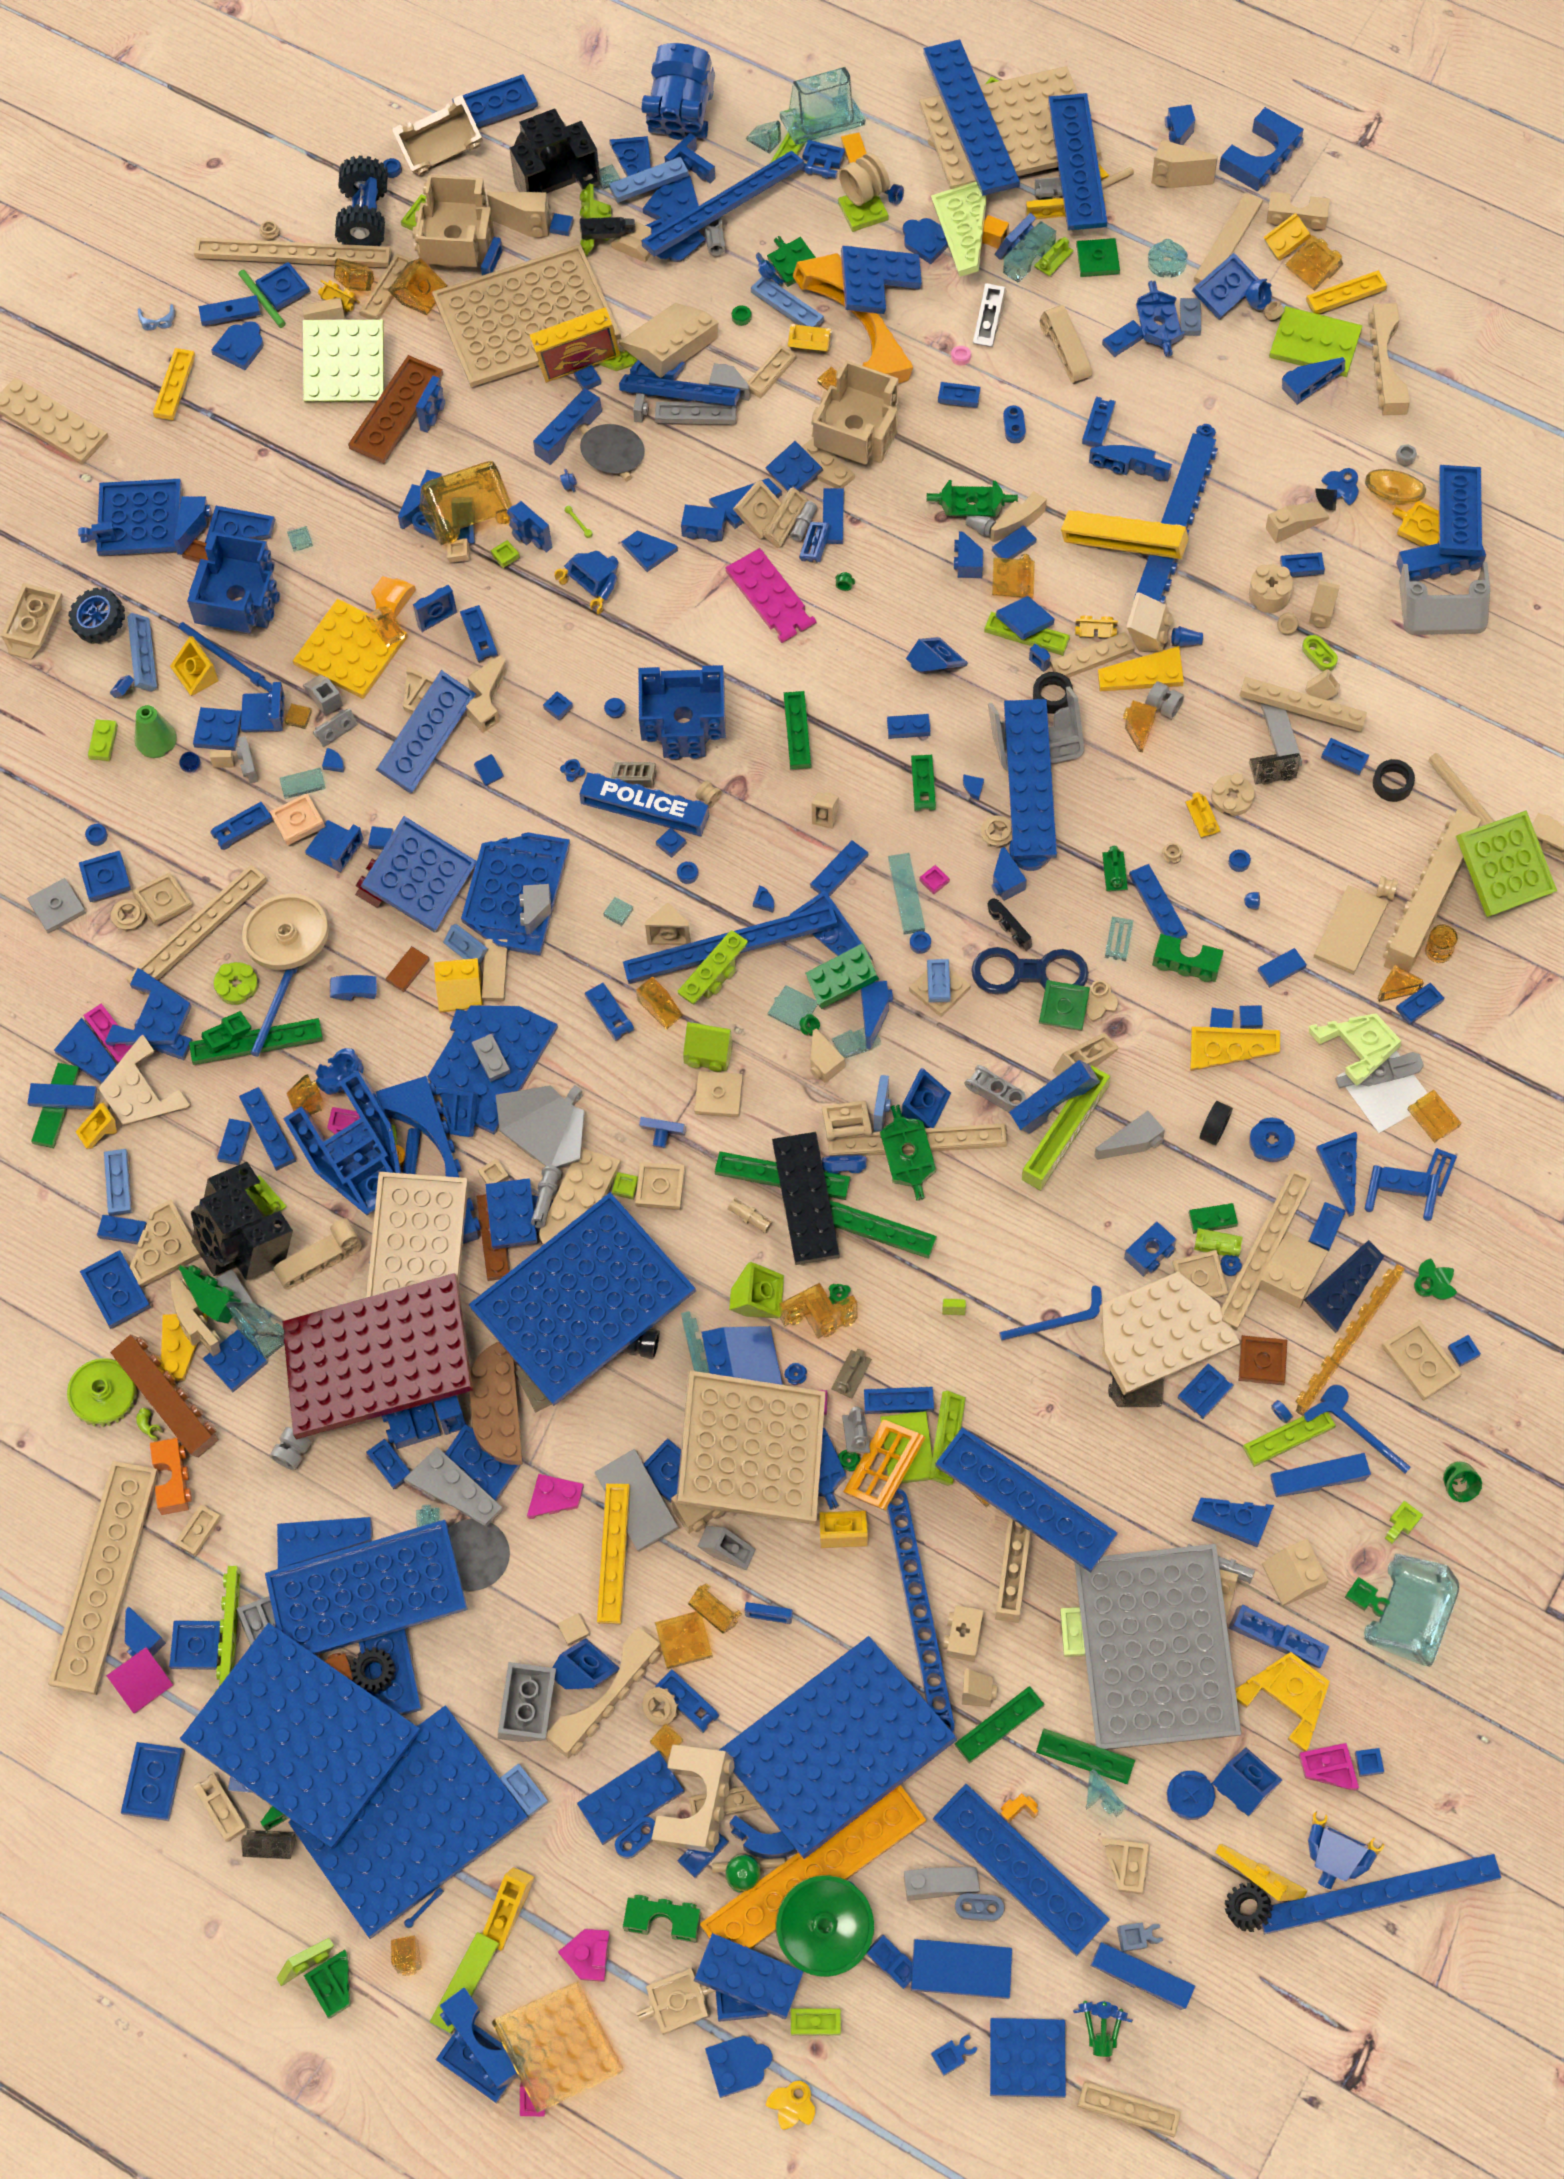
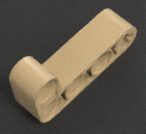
M1059 305L1044 311L1039 320L1041 330L1045 336L1050 334L1070 381L1074 383L1092 376L1090 363L1065 306Z
M347 1218L336 1221L330 1227L331 1235L288 1257L274 1267V1272L284 1289H291L356 1254L362 1248L359 1237Z

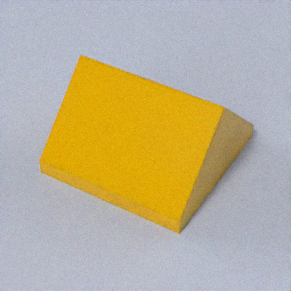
M189 636L170 667L188 693L193 696L219 680L214 665L194 637Z
M866 1510L819 1512L821 1548L867 1546Z

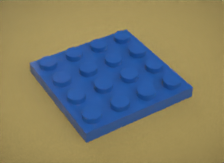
M181 479L99 483L98 524L101 522H112L116 532V540L97 543L98 556L177 552L174 538L181 503Z
M403 816L360 887L435 932L477 861Z

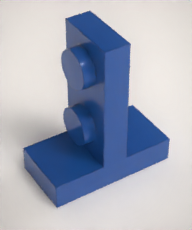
M689 133L664 156L665 162L681 157L688 170L690 169L700 179L706 180L711 184L716 179L715 166L695 153L697 150L696 136Z

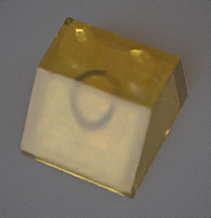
M418 258L406 264L388 291L402 305L427 315L435 305L432 292L445 288L448 285L421 258Z

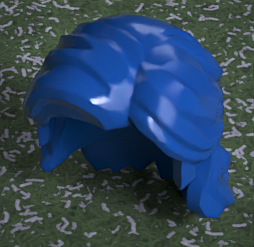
M352 1048L339 1050L332 1058L328 1059V1063H332L329 1067L322 1064L318 1065V1069L315 1072L318 1078L315 1084L326 1094L340 1093L343 1090L339 1083L357 1070L363 1073L362 1060L358 1058Z

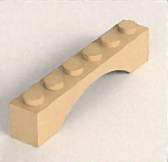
M1397 303L1373 304L1372 312L1368 313V324L1372 325L1370 341H1374L1372 357H1376L1374 374H1378L1376 390L1380 391L1378 407H1382V415H1406L1410 403L1408 386L1394 372L1387 354V345L1397 332L1399 323Z
M638 1626L623 1643L620 1669L608 1691L585 1710L560 1717L546 1733L547 1742L568 1759L572 1754L576 1756L584 1746L583 1741L588 1736L592 1737L597 1732L600 1721L603 1718L607 1719L615 1709L613 1706L619 1699L622 1701L630 1692L629 1687L634 1681L639 1682L646 1673L645 1668L650 1663L654 1664L661 1655L660 1643Z

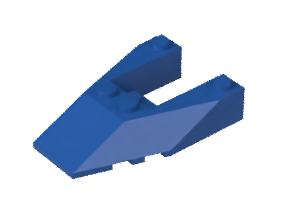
M357 1070L339 1083L360 1116V1119L325 1140L311 1114L302 1106L283 1119L314 1172L368 1216L375 1211L379 1172L401 1173L391 1123L366 1077Z

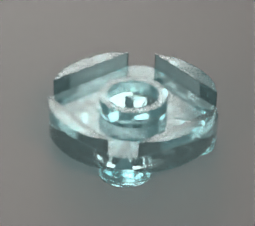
M1164 239L1149 250L1148 267L1152 273L1164 278V275H1171V278L1176 277L1185 270L1188 254L1181 245L1173 242L1171 239ZM1165 257L1171 258V261H1169V260L1164 261V258H1165Z

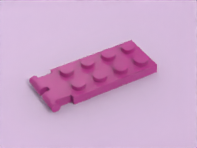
M761 548L725 567L726 573L770 630L775 628L779 635L777 637L780 643L797 635L795 628L802 632L817 623L813 616L809 618L805 613L803 602Z

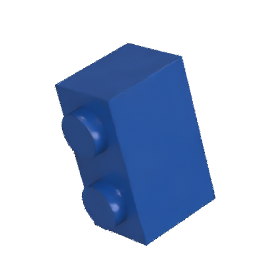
M685 504L681 522L682 536L690 539L700 538L709 541H722L726 524L725 509Z

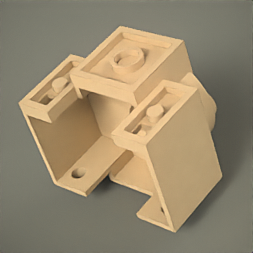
M428 175V181L424 183L423 187L426 203H420L419 211L415 213L417 225L413 227L412 231L413 239H415V251L418 252L419 259L422 260V264H437L449 269L462 266L477 267V263H483L494 238L491 207H487L483 178Z
M846 360L843 367H839L837 370V386L830 385L828 391L822 394L819 408L816 407L813 412L811 421L813 431L811 436L814 438V446L837 454L841 458L851 459L865 465L869 459L882 463L897 434L898 378Z

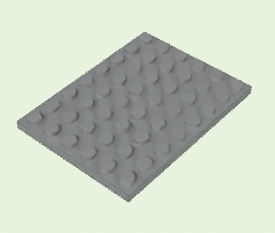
M1216 1544L1102 1556L1091 1573L1074 1562L1096 1747L1109 1750L1241 1736Z

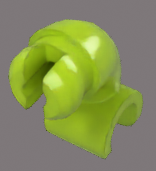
M141 1408L139 1413H137L136 1423L143 1433L149 1435L150 1439L156 1442L158 1438L153 1436L152 1433L154 1431L163 1432L158 1425L149 1426L151 1412L146 1408Z

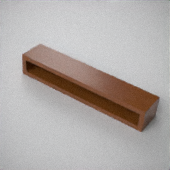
M130 1334L110 1353L190 1455L199 1458L219 1440L215 1435L217 1430L209 1421H204L201 1417L203 1412L200 1408L189 1402L188 1398L190 1396L182 1387H177L174 1383L176 1381L174 1375L162 1368V1360L155 1353L151 1354L147 1349L149 1347L147 1341L141 1336L136 1337Z

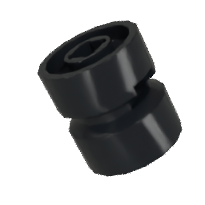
M649 1329L625 1348L622 1353L630 1355L639 1353L641 1357L654 1359L658 1348L660 1331Z

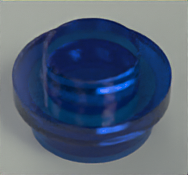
M185 752L179 760L180 768L185 772H194L201 764L199 756L193 752Z

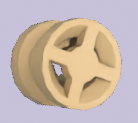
M707 780L699 786L695 797L705 801L706 805L712 807L721 797L722 791L719 788H714L712 783Z
M1381 876L1376 896L1379 898L1384 896L1388 900L1393 901L1398 880H1388L1385 876Z

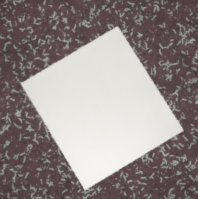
M1395 1051L1389 1058L1399 1057L1400 1055ZM1381 1069L1376 1070L1379 1074L1384 1073ZM1345 1072L1338 1075V1077L1346 1075ZM1415 1075L1372 1086L1359 1084L1346 1087L1378 1133L1434 1102Z

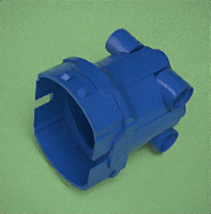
M667 43L658 46L656 59L652 64L651 70L653 78L651 95H644L641 105L642 113H646V124L648 125L649 133L667 134V136L676 140H682L691 133L696 138L706 139L708 121H704L707 102L713 98L715 72L713 67L711 70L712 61L708 51L683 43Z

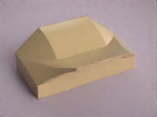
M635 221V232L625 233V235H621V238H614L611 242V247L646 263L651 254L642 247L641 240L651 235V228Z

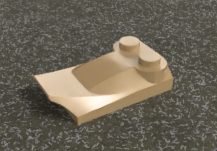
M27 583L22 584L1 634L10 655L31 660L41 648L55 615L62 609L61 601L63 595L61 592Z

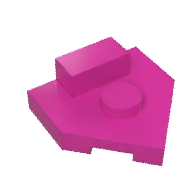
M584 1929L558 1951L559 1955L580 1980L605 1982L610 1932L606 1930Z

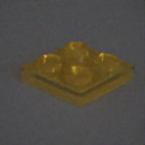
M701 1610L655 1622L667 1669L713 1657Z

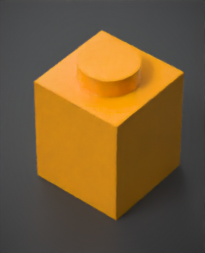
M987 215L984 221L982 243L998 249L1009 235V223Z

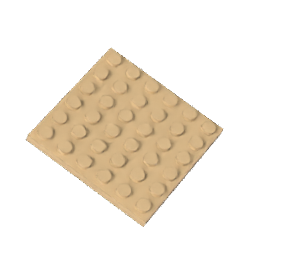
M689 1371L676 1504L815 1524L817 1518L825 1392Z

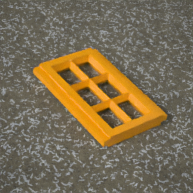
M883 1420L869 1444L870 1453H864L843 1492L881 1510H886L926 1437L890 1421ZM890 1432L898 1434L889 1451L882 1448ZM903 1437L910 1439L901 1456L894 1453ZM878 1453H882L886 1456L878 1471L871 1470L870 1468ZM891 1458L899 1460L890 1477L883 1475ZM867 1474L874 1476L866 1492L858 1490ZM879 1479L887 1481L878 1498L871 1495Z

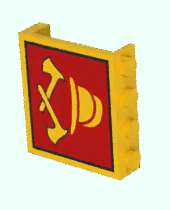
M606 307L530 334L545 382L577 372L590 365L593 366L621 356Z

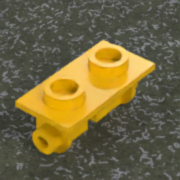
M323 280L320 281L324 284V287L318 290V295H320L321 299L341 298L343 310L346 312L353 311L354 301L360 303V301L354 298L356 294L346 288L344 291L340 290V286L331 280L328 283Z
M1083 615L1075 621V624H1079V626H1075V635H1079V637H1094V630H1098V638H1110L1117 635V628H1113V626H1117L1118 620H1113V617L1104 616L1101 617V620L1092 619V616Z
M1196 792L1192 795V800L1185 801L1200 838L1221 832L1206 796Z

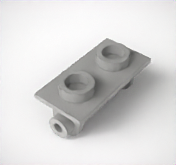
M1060 177L1035 179V197L1041 199L1042 197L1062 196Z
M350 708L345 711L342 709L340 713L331 718L330 722L326 721L319 727H315L313 734L317 739L319 738L322 746L325 747L358 724Z
M853 1407L849 1415H842L847 1452L870 1453L865 1416H863V1411L859 1407Z

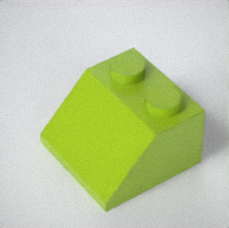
M687 1022L683 1051L684 1064L692 1068H709L714 1072L727 1071L732 1052L731 1029Z

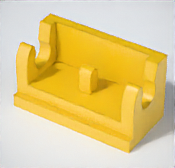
M791 324L787 347L829 351L831 329Z

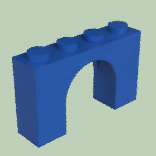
M1264 107L1254 119L1252 132L1270 142L1276 150L1267 156H1253L1232 144L1221 156L1219 170L1258 192L1262 186L1268 184L1274 173H1278L1282 163L1290 159L1293 151L1296 148H1300L1304 140L1302 138L1304 129Z

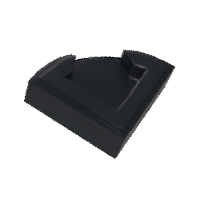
M1315 488L1319 503L1328 510H1336L1337 490Z

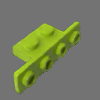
M589 183L586 189H583L580 193L581 218L611 217V205L594 200L593 184ZM581 239L580 241L586 256L594 247V239Z
M731 930L678 989V994L693 1005L702 996L709 999L713 994L716 995L721 990L722 983L734 975L736 971L735 958L747 946L748 941Z

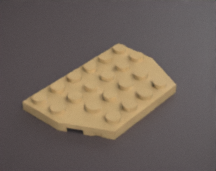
M1179 1272L1118 1296L1099 1306L1100 1318L1102 1320L1100 1327L1103 1335L1102 1356L1123 1395L1240 1344L1231 1325L1222 1321L1223 1316H1226L1225 1314L1222 1315L1219 1303Z

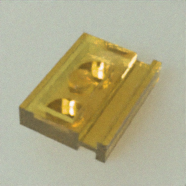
M1434 1089L1407 1108L1434 1143L1459 1128L1462 1124Z

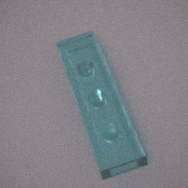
M904 853L888 856L903 934H911L917 931L924 932L925 925L910 854Z

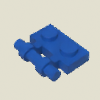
M808 140L802 154V159L808 162L804 163V167L800 170L805 171L806 174L812 175L814 173L822 175V178L828 179L831 177L836 179L838 171L831 168L840 169L845 156V148ZM815 163L824 165V168L815 166Z

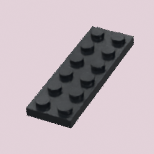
M816 1132L772 1139L795 1265L840 1258Z

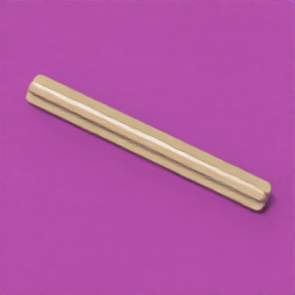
M1439 753L1431 755L1428 760L1429 763L1472 815L1481 818V826L1495 822Z

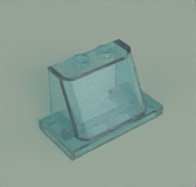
M846 67L793 81L789 109L781 111L779 116L796 145L808 142V140H815L863 126L866 121L852 98L851 78Z

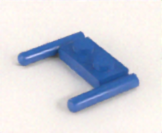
M1374 1165L1365 1210L1367 1212L1374 1210L1378 1189L1415 1196H1427L1423 1219L1431 1221L1440 1175H1429V1173L1385 1166L1382 1168L1381 1166Z

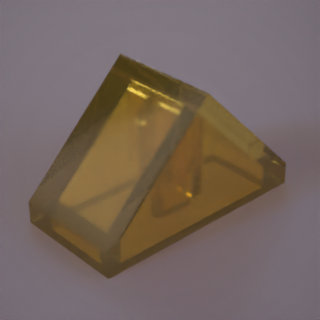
M382 606L366 615V618L386 647L405 638L392 609Z
M1394 965L1380 989L1377 998L1378 1002L1413 995L1423 987L1424 982L1421 978Z

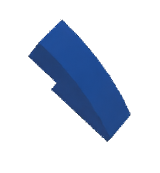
M426 470L420 486L411 485L398 515L401 529H405L412 524L414 514L420 511L426 512L435 502L444 486L442 473Z

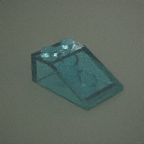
M228 1302L226 1304L237 1329L265 1359L269 1358L284 1345L283 1334L285 1331L278 1323L274 1325L269 1320L272 1317L264 1307L259 1309L255 1303Z

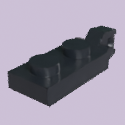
M623 217L580 218L579 222L581 239L621 238V235H625V233L635 232V220L624 219Z

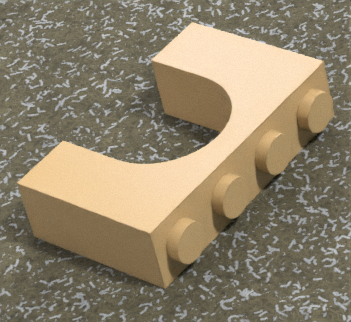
M672 1744L667 1768L677 1775L702 1778L706 1784L707 1797L700 1811L689 1818L679 1819L657 1815L652 1840L661 1846L713 1853L714 1847L719 1841V1824L724 1818L723 1805L725 1798L729 1794V1777L734 1770L733 1757L726 1751Z

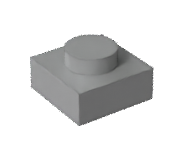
M636 394L633 408L634 422L642 423L644 415L648 414V403H645V394Z

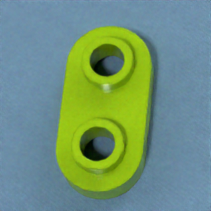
M1310 635L1304 639L1302 645L1304 654L1320 670L1325 671L1329 669V671H1332L1337 665V654L1319 636Z

